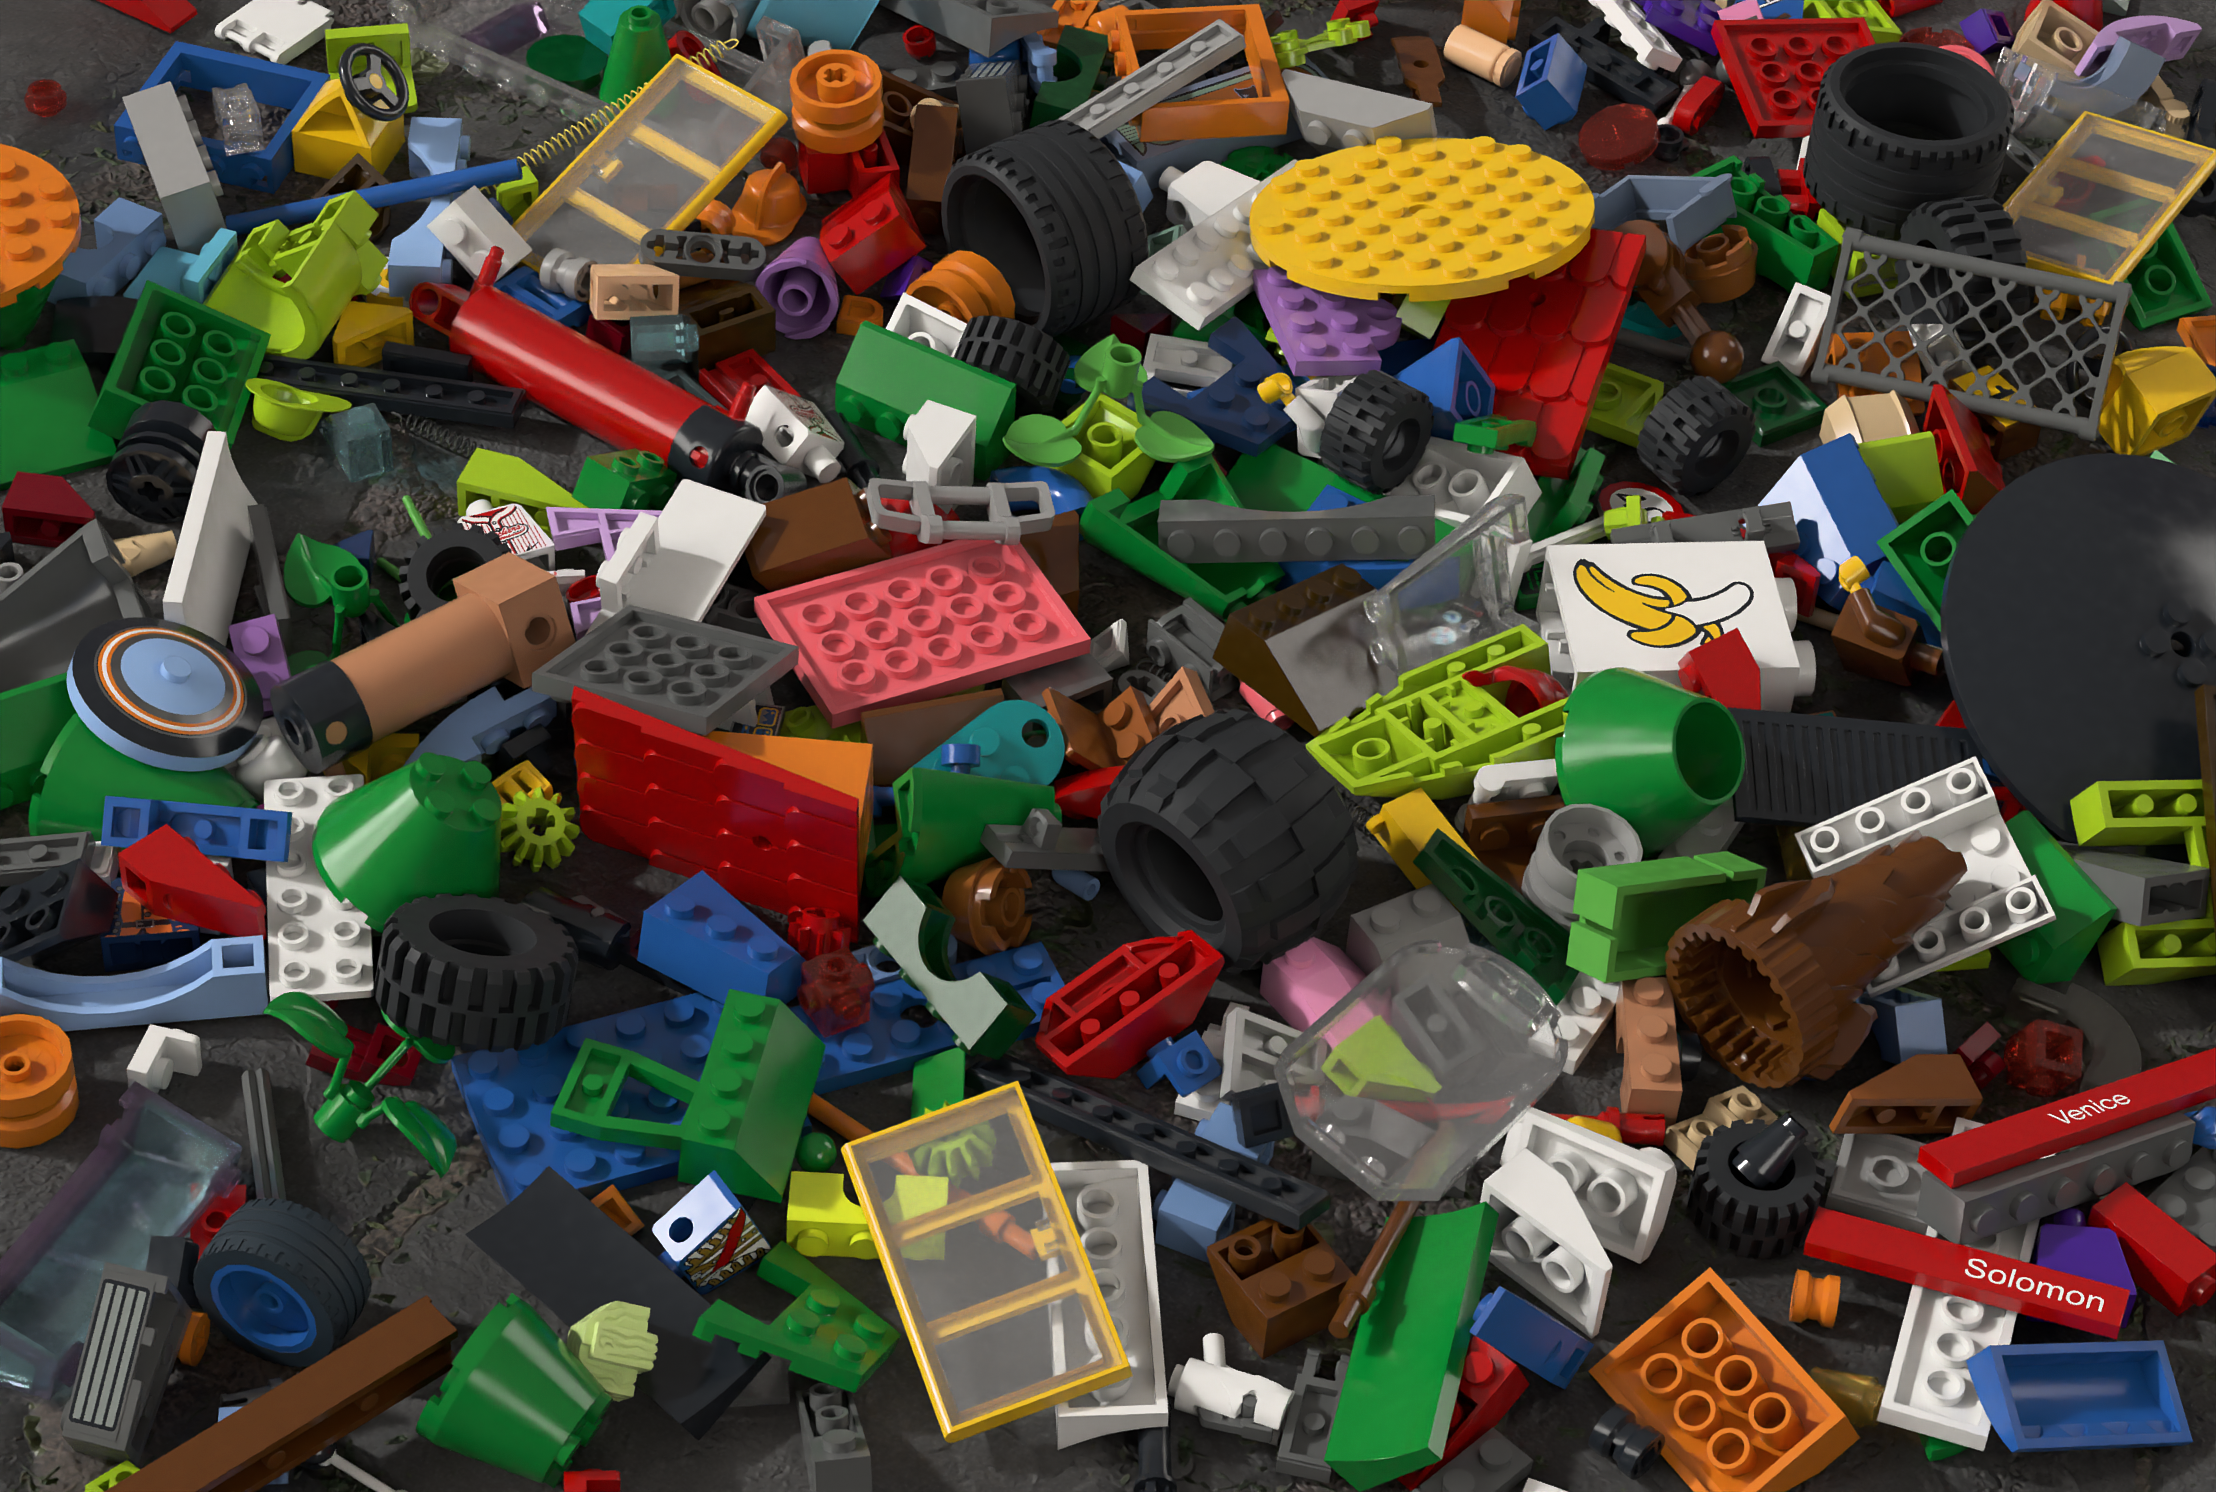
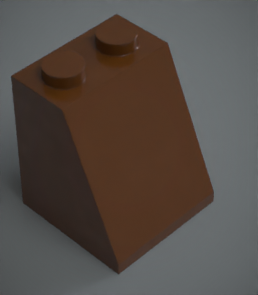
M845 477L763 503L766 506V516L744 551L753 578L767 590L774 592L894 558L888 543L892 540L889 530L881 529L871 521L866 498L867 488L864 487L861 490L850 479Z

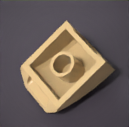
M2042 0L2016 34V39L2005 61L2016 68L2021 61L2060 80H2081L2091 75L2078 77L2074 71L2099 32L2052 0Z
M1892 390L1890 393L1855 397H1847L1844 394L1825 409L1819 436L1824 445L1848 433L1854 435L1857 443L1920 433L1907 400L1895 390Z

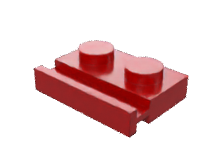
M753 348L716 363V368L711 371H707L705 368L699 370V384L729 411L736 393L740 391L744 381H749L756 385L753 398L764 385L801 398V395Z

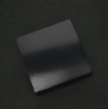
M86 296L58 300L50 344L74 339L85 363L97 361L102 373H108L129 317L138 299L116 296Z

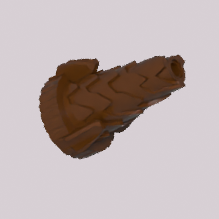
M1917 830L1892 848L1890 844L1884 845L1869 853L1852 866L1834 874L1812 880L1782 882L1764 887L1755 893L1751 904L1741 899L1733 901L1726 899L1712 905L1676 930L1675 935L1668 942L1669 949L1665 954V961L1667 963L1666 976L1683 1021L1689 1026L1690 1031H1695L1699 1035L1705 1051L1714 1060H1717L1728 1072L1737 1075L1741 1080L1749 1084L1754 1083L1762 1088L1771 1086L1775 1089L1781 1088L1784 1085L1790 1087L1804 1076L1818 1081H1826L1837 1070L1847 1066L1869 1034L1873 1021L1878 1018L1877 1011L1873 1006L1853 1002L1863 994L1862 989L1889 967V960L1915 943L1910 936L1924 927L1943 910L1946 901L1952 897L1949 891L1968 871L1962 853L1947 849L1939 840L1930 836H1922L1919 830Z

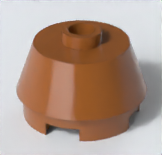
M1721 225L1723 233L1702 238L1686 250L1684 255L1686 259L1685 278L1704 303H1721L1735 299L1748 292L1755 284L1758 246L1756 242L1749 238L1745 227L1740 225Z
M991 857L958 868L952 872L945 884L942 896L943 904L956 918L950 934L956 940L986 955L1000 953L1010 946H1021L1027 937L1033 914L1024 913V888L1032 889V883L1027 871L1020 868H1005L995 857Z

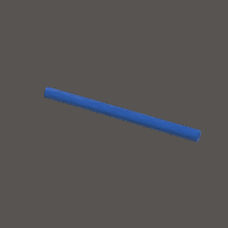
M516 158L355 191L375 209L466 191L474 185L477 188L521 180L523 175L520 161ZM345 193L226 216V226L228 230L236 231L237 236L249 234L253 228L277 219L285 226L314 221L329 199Z

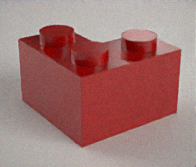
M884 128L882 134L873 144L859 151L844 154L822 153L806 147L798 140V170L807 194H826L832 191L849 190L851 198H854L890 172L895 176L900 187V168Z

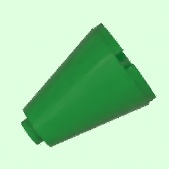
M633 6L624 11L619 17L599 91L600 104L603 103L604 106L609 108L611 102L617 104L618 98L624 100V94L630 96L632 90L637 92V87L644 88V83H649L672 59L661 18L657 12L646 6ZM680 85L648 118L661 116L662 122L678 112L682 102ZM625 96L628 105L631 100ZM619 100L620 108L623 110L626 106ZM612 104L613 111L617 116L620 110ZM605 108L607 115L614 119L612 112ZM648 118L642 125H648Z

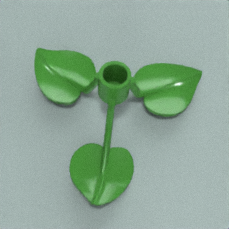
M1115 334L1108 336L1091 347L1075 365L1073 372L1075 381L1080 387L1090 391L1091 394L1072 427L1066 429L1061 421L1051 416L1031 414L1019 418L1012 423L1007 434L1002 439L1006 448L1017 457L1031 464L1043 467H1060L1070 464L1081 455L1082 450L1081 444L1073 437L1080 432L1100 393L1104 392L1112 398L1121 399L1129 396L1132 392L1137 420L1143 425L1136 430L1135 442L1145 454L1158 461L1176 463L1177 461L1186 462L1207 456L1215 448L1211 439L1199 427L1179 414L1169 411H1157L1150 418L1145 414L1142 388L1143 383L1148 380V375L1140 364L1141 353L1131 345L1120 343Z

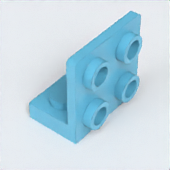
M220 228L212 240L203 245L200 255L164 246L160 247L123 296L138 299L146 281L149 280L203 304L238 252L237 232Z

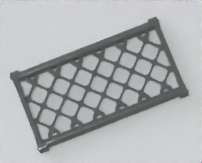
M1846 227L1842 235V250L1817 360L1811 371V382L1827 386L1829 382L1881 393H1890L1892 390H1895L1902 397L1929 402L1933 388L1931 384L1937 381L1948 389V383L1944 377L1945 371L1964 360L1975 374V382L1968 387L1966 392L1948 390L1971 412L2078 434V439L2095 442L2100 433V416L2126 306H2128L2129 298L2133 293L2132 284L2115 281L2114 285L1872 237L1863 235V230ZM1853 251L1863 252L1867 263L1866 271L1847 281ZM1872 254L1880 256V258L1874 260L1872 258ZM1889 258L1906 261V266L1910 273L1909 279L1894 289H1888L1879 275L1880 267ZM1914 263L1922 264L1923 266L1921 268H1916L1914 266ZM1931 266L1949 270V276L1953 282L1951 289L1937 298H1931L1921 282L1922 277L1929 272ZM1957 272L1966 273V275L1959 277ZM1873 274L1884 290L1883 296L1868 306H1862L1853 292V286L1866 276ZM1974 275L1991 278L1996 290L1995 296L1979 307L1973 306L1964 291L1965 285L1973 279ZM2000 280L2009 282V284L2002 286ZM1916 283L1926 297V304L1914 313L1905 315L1896 302L1895 295L1908 285ZM2017 284L2035 287L2036 295L2039 298V304L2022 316H2018L2007 300L2008 294L2016 288ZM2043 289L2051 290L2053 292L2049 295L2044 294ZM1847 291L1858 309L1856 314L1842 323H1837L1843 293ZM1959 292L1969 306V312L1955 323L1948 324L1938 309V303L1950 294ZM2060 293L2079 296V302L2083 308L2080 316L2065 325L2059 323L2050 308L2051 303L2059 297ZM2087 298L2095 299L2096 301L2090 304L2087 302ZM1890 300L1899 313L1900 320L1886 331L1879 332L1870 319L1869 312L1883 301ZM1996 301H2003L2012 315V322L2001 330L1991 333L1981 318V312ZM2104 301L2116 304L2108 334L2102 331L2094 318L2095 311L2103 305ZM1927 309H1933L1942 322L1943 328L1930 339L1922 341L1912 327V320ZM2044 309L2055 323L2056 329L2041 341L2035 342L2025 329L2024 321L2034 313ZM1864 317L1874 332V337L1858 349H1853L1844 336L1843 329L1857 318ZM1976 318L1985 331L1986 337L1976 346L1965 350L1956 338L1954 330L1968 319ZM2088 318L2098 331L2099 339L2086 349L2078 351L2069 339L2067 331L2082 319ZM1906 326L1916 340V347L1902 357L1896 358L1887 346L1885 339L1887 335L1899 327ZM2017 326L2027 338L2029 347L2016 357L2008 359L1999 347L1997 339L2009 329ZM1834 334L1839 335L1848 350L1847 355L1840 360L1838 365L1828 363ZM1943 335H1949L1959 349V355L1948 364L1939 367L1929 354L1928 346ZM2061 335L2068 343L2073 354L2070 359L2061 365L2051 368L2041 354L2040 349L2043 344ZM1875 343H1880L1890 357L1889 365L1880 374L1863 371V365L1859 359L1860 353ZM1990 343L1993 344L2001 356L2002 365L1991 373L1982 376L1972 363L1971 355L1984 345ZM2105 344L2106 348L2099 377H2095L2084 362V356L2099 345ZM1917 352H1923L1933 367L1932 373L1925 378L1923 383L1905 380V373L1902 369L1903 361ZM2034 352L2043 363L2046 372L2031 384L2025 385L2015 372L2014 364L2027 354ZM2077 361L2089 376V382L2076 392L2068 394L2059 382L2057 373L2072 362ZM1852 363L1855 366V369L1848 368L1846 366ZM2005 369L2011 372L2019 385V390L2011 396L2009 401L1991 398V392L1987 386V382L1991 377ZM1892 372H1895L1897 374V378L1890 377L1888 375ZM2048 378L2055 382L2062 393V400L2053 407V410L2034 407V401L2030 395L2033 387ZM2089 388H2096L2089 418L2077 416V409L2074 405L2075 397ZM1980 390L1982 391L1983 396L1974 394V392ZM2023 399L2025 400L2026 405L2019 404L2017 402L2018 400ZM2067 408L2070 414L2061 413L2060 411Z

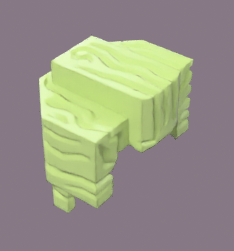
M613 1301L599 1307L572 1325L568 1332L567 1347L606 1389V1393L613 1397V1401L620 1402L632 1398L635 1390L633 1384L636 1382L637 1374L650 1371L654 1367L653 1361L656 1360L655 1353L658 1350L656 1346L658 1337L655 1334L647 1333V1321L650 1317L651 1308L622 1301Z

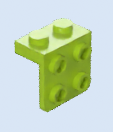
M408 23L325 29L327 66L331 80L340 79L339 63L342 54L347 48L358 43L371 44L388 53L399 65L406 78L409 89V102L404 113H412L418 109L411 67ZM359 56L353 61L352 76L361 73L367 68L366 56ZM381 65V74L386 81V86L396 95L394 82L387 70Z

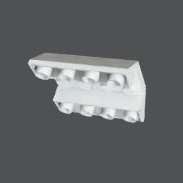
M1976 756L1794 834L1813 879L1825 875L1828 876L1852 866L1869 853L1884 845L1890 844L1892 848L1917 830H1919L1922 836H1930L1939 840L1947 849L1961 852L1965 859L1968 871L1949 891L1952 897L1946 901L1943 910L1924 927L1912 934L1910 937L1915 943L1889 960V967L1865 987L1871 998L2056 920L2055 913L2036 876H2031L1999 812L1995 794Z

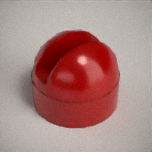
M915 25L904 32L902 38L905 49L910 57L921 60L920 57L928 55L929 58L936 51V37L933 30L922 25Z

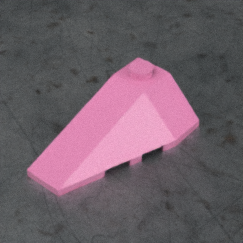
M1312 937L1298 947L1286 951L1285 955L1272 960L1269 964L1265 965L1263 963L1260 994L1292 1028L1324 1040L1323 1058L1331 1046L1374 1014L1382 1024L1384 1022L1385 1011L1369 977L1335 945Z

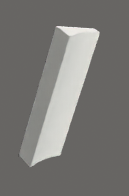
M207 432L163 598L164 620L198 630L225 647L229 634L228 626L232 622L251 544L247 506L258 504L244 485L235 468L226 432Z
M1137 1160L1051 1163L1133 1375L1127 1379L1055 1405L1058 1450L1111 1433L1151 1427L1168 1426V1402L1148 1165ZM1043 1207V1217H1044V1227H1045V1226L1050 1225V1222H1049V1220H1048V1217H1047V1215H1046L1045 1209H1044V1207ZM1063 1256L1046 1262L1047 1281L1069 1273ZM1078 1295L1050 1305L1053 1379L1103 1361Z

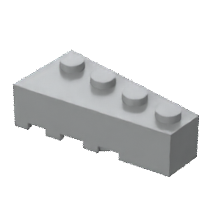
M169 81L124 96L122 99L178 249L200 255L203 245L209 243L220 228L227 229L216 197L224 195L216 171L212 170L214 168L203 143L197 123L193 118L185 95L177 97L173 85Z

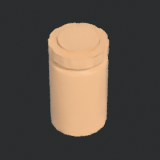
M1460 24L1451 32L1444 48V59L1489 82H1494L1495 85L1501 88H1505L1512 83L1519 72L1522 63V53L1464 24Z

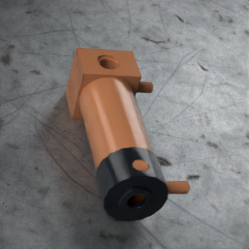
M508 552L453 579L452 581L458 596L457 599L330 661L325 660L274 685L270 690L273 713L280 731L294 755L310 772L318 774L325 771L326 776L346 775L343 761L365 751L373 743L502 678H506L524 689L527 687L528 689L531 688L532 673L576 642L556 576Z

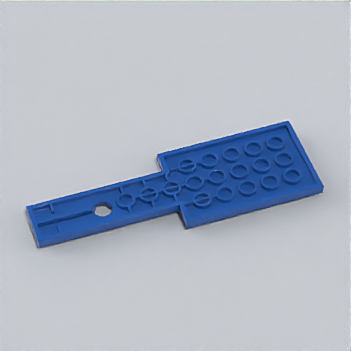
M1042 941L950 965L958 981L967 979L978 972H983L1010 982L1037 1015L1016 1041L1036 1036L1037 1032H1039L1040 1019L1046 999L1065 986ZM902 978L789 1008L826 1045L824 1058L814 1088V1093L817 1095L912 1070L916 1061L957 1048L958 1046L952 1040L955 1032L948 1024L940 1020L930 1027L920 1028L912 1020L901 1019L900 1015L905 1009L915 1005L925 1006L928 1001L921 991H917L909 986ZM697 992L563 1027L546 1043L539 1046L533 1043L526 1050L516 1051L511 1048L505 1049L504 1052H489L488 1049H479L453 1056L451 1059L452 1072L507 1205L521 1194L548 1166L587 1199L595 1198L612 1184H614L618 1191L678 1175L680 1150L601 1141L550 1126L551 1111L585 1038L634 1051L700 1082L724 1004ZM628 1076L611 1116L681 1125L689 1104ZM808 1116L805 1119L801 1138L812 1133V1124Z

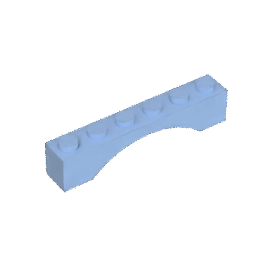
M411 118L408 154L409 172L413 179L467 168V161H470L471 139L469 135H463L462 119ZM464 191L430 197V205L422 217L407 231L392 239L388 261L390 297H405V301H409L414 287L423 282L452 284V259L455 260L456 258L430 231L427 225L455 199L461 196Z
M263 935L211 939L193 952L167 964L139 972L113 976H74L50 973L0 957V1016L20 1013L41 1016L57 1024L63 1031L262 1015L264 1009L269 1004Z

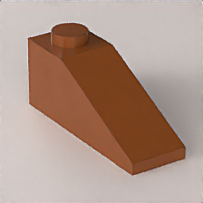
M1916 1054L1850 1090L1829 1127L1833 1134L1953 1133L1956 1118L1960 1117L1971 1120L1982 1103L1983 1097L1960 1054Z

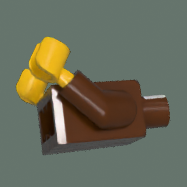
M1853 556L1841 564L1839 567V582L1851 594L1844 604L1831 637L1844 670L1903 686L1913 684L1918 670L1938 676L1945 665L1942 648L1927 644L1920 622L1876 605L1869 588H1862L1860 586L1862 582L1870 578V573L1858 556Z

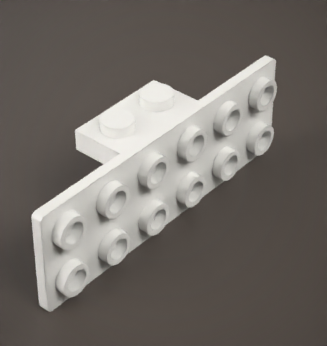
M683 479L659 517L640 512L631 528L626 527L621 532L614 555L610 561L605 560L598 570L596 586L600 588L602 609L585 635L628 605L702 622L765 518L766 506L688 479Z
M361 774L274 779L264 782V809L293 812L288 862L266 861L270 1002L287 992H304L321 1001L370 998L374 996L373 937L382 936V933L365 924L364 922L368 916L355 907L347 898L340 903L332 894L318 871L312 850V835L320 815L333 800L363 786L364 780Z

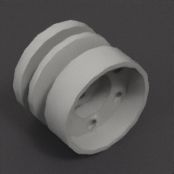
M1571 804L1556 810L1545 822L1537 841L1536 850L1532 854L1530 863L1524 872L1521 887L1523 896L1570 933L1571 922L1579 921L1580 917L1573 913L1578 869L1641 862L1643 848L1639 836L1627 820L1610 809L1593 804Z

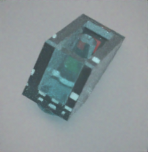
M683 314L630 317L633 362L645 367H661L692 362V351H698L699 336L697 325H691L690 317Z
M375 403L335 413L318 422L319 431L351 483L394 470L391 429Z

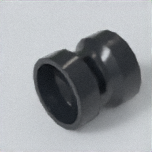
M1617 1404L1610 1408L1598 1421L1589 1437L1588 1445L1589 1448L1601 1457L1612 1456L1617 1461L1619 1471L1631 1480H1636L1649 1470L1664 1447L1665 1436L1652 1426L1643 1427L1637 1424L1635 1413L1623 1404Z

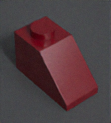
M17 471L1 507L5 532L11 533L13 543L57 548L85 524L96 519L92 508L61 476Z

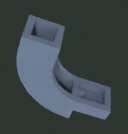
M2119 36L2103 66L2094 74L2076 81L2060 80L2021 61L2013 76L2024 82L2021 90L2043 100L2040 107L2053 115L2077 120L2084 111L2107 117L2122 111L2139 99L2155 80L2166 58Z

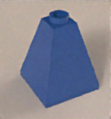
M1460 337L1450 339L1393 376L1427 394L1429 397V401L1432 402L1434 408L1432 413L1434 423L1431 429V436L1453 441L1455 423L1490 415L1493 412L1496 386Z

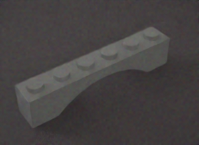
M1435 495L1387 496L1372 502L1349 507L1302 512L1244 509L1223 505L1207 499L1161 500L1158 516L1159 548L1180 563L1435 559Z
M2177 1111L2090 1141L2072 1151L2037 1159L1953 1189L1931 1172L1925 1171L1922 1174L1916 1217L1949 1241L1966 1245L2110 1194L2125 1182L2133 1186L2178 1170L2190 1160L2196 1122Z

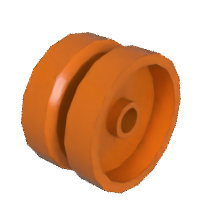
M832 49L820 51L802 59L792 69L789 80L790 97L793 103L791 110L792 126L796 138L806 147L822 153L844 154L859 151L873 144L882 134L885 122L884 105L881 100L883 95L882 74L879 66L868 56L852 50Z
M957 250L945 256L933 266L931 271L924 273L912 282L905 292L966 324L971 318L984 315L1005 317L1013 320L1015 318V301L1011 288L1005 278L986 258L971 251Z
M25 1014L1 1016L0 1147L18 1149L40 1145L60 1135L74 1120L80 1104L70 1039L57 1024L41 1016Z

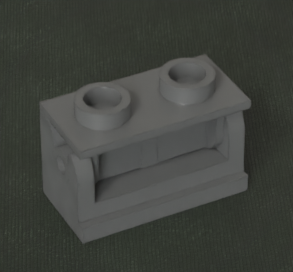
M1191 597L1184 600L1183 605L1163 615L1157 622L1153 619L1148 620L1146 654L1151 661L1158 663L1159 667L1165 668L1167 672H1171L1172 676L1182 666L1197 671L1211 703L1241 685L1239 678L1212 658L1225 625Z

